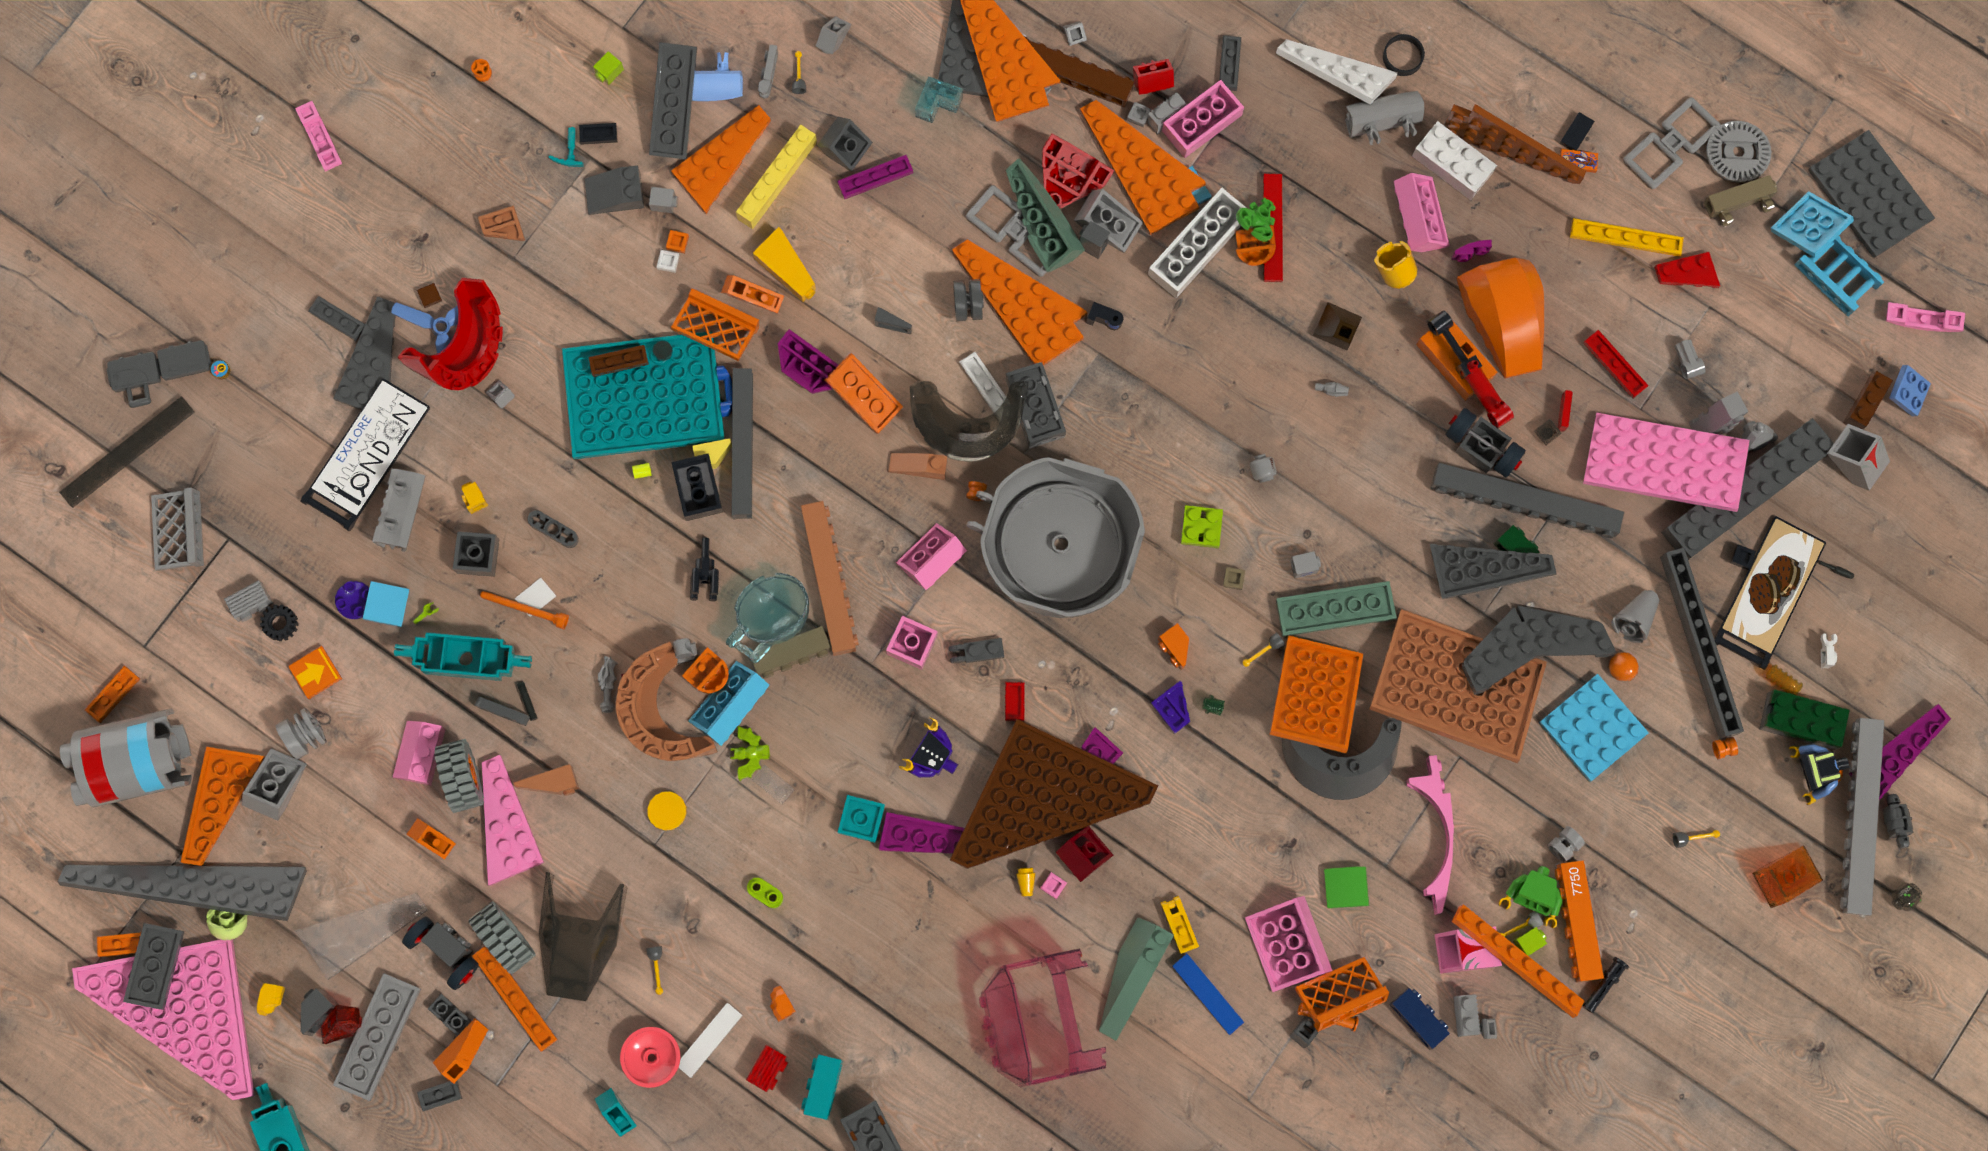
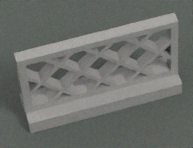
M191 487L184 488V491L151 495L155 570L204 566L200 491ZM184 496V503L179 508L174 502L178 497ZM165 499L168 503L161 511L158 508V500ZM171 506L177 509L172 518L165 514ZM182 513L185 516V521L179 526L175 520ZM164 516L169 522L162 529L159 527V521ZM174 524L178 530L171 537L166 532ZM183 532L186 534V540L181 545L176 539ZM163 535H166L170 540L163 548L160 545V539ZM175 543L180 548L174 555H171L167 550ZM182 551L187 553L186 562L177 560ZM166 553L171 559L167 564L161 565V558Z

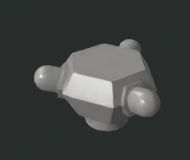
M1750 421L1743 427L1742 439L1750 440L1748 451H1757L1766 447L1770 441L1778 439L1774 430L1762 422Z

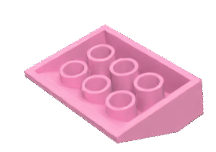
M1305 896L1294 898L1245 917L1272 992L1333 971Z

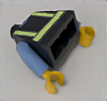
M1811 744L1800 747L1791 746L1789 748L1796 750V754L1790 757L1799 758L1809 789V792L1804 794L1803 797L1810 796L1811 801L1806 803L1807 805L1813 804L1816 800L1829 795L1838 786V780L1841 778L1839 771L1850 768L1847 757L1835 759L1834 753L1829 752L1825 747Z

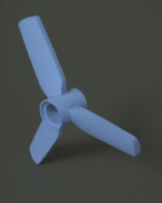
M395 303L391 311L392 314L424 329L432 328L433 334L437 336L435 342L437 353L444 350L451 342L447 335L450 327L458 325V306L450 310L445 318L439 317L436 320L430 314L400 303ZM443 323L446 326V330L443 332L438 331L436 324Z

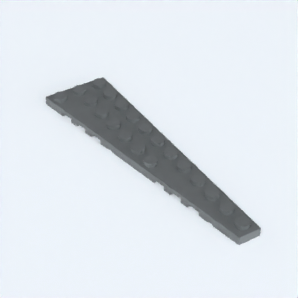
M65 865L58 883L60 886L288 921L307 870L306 867Z

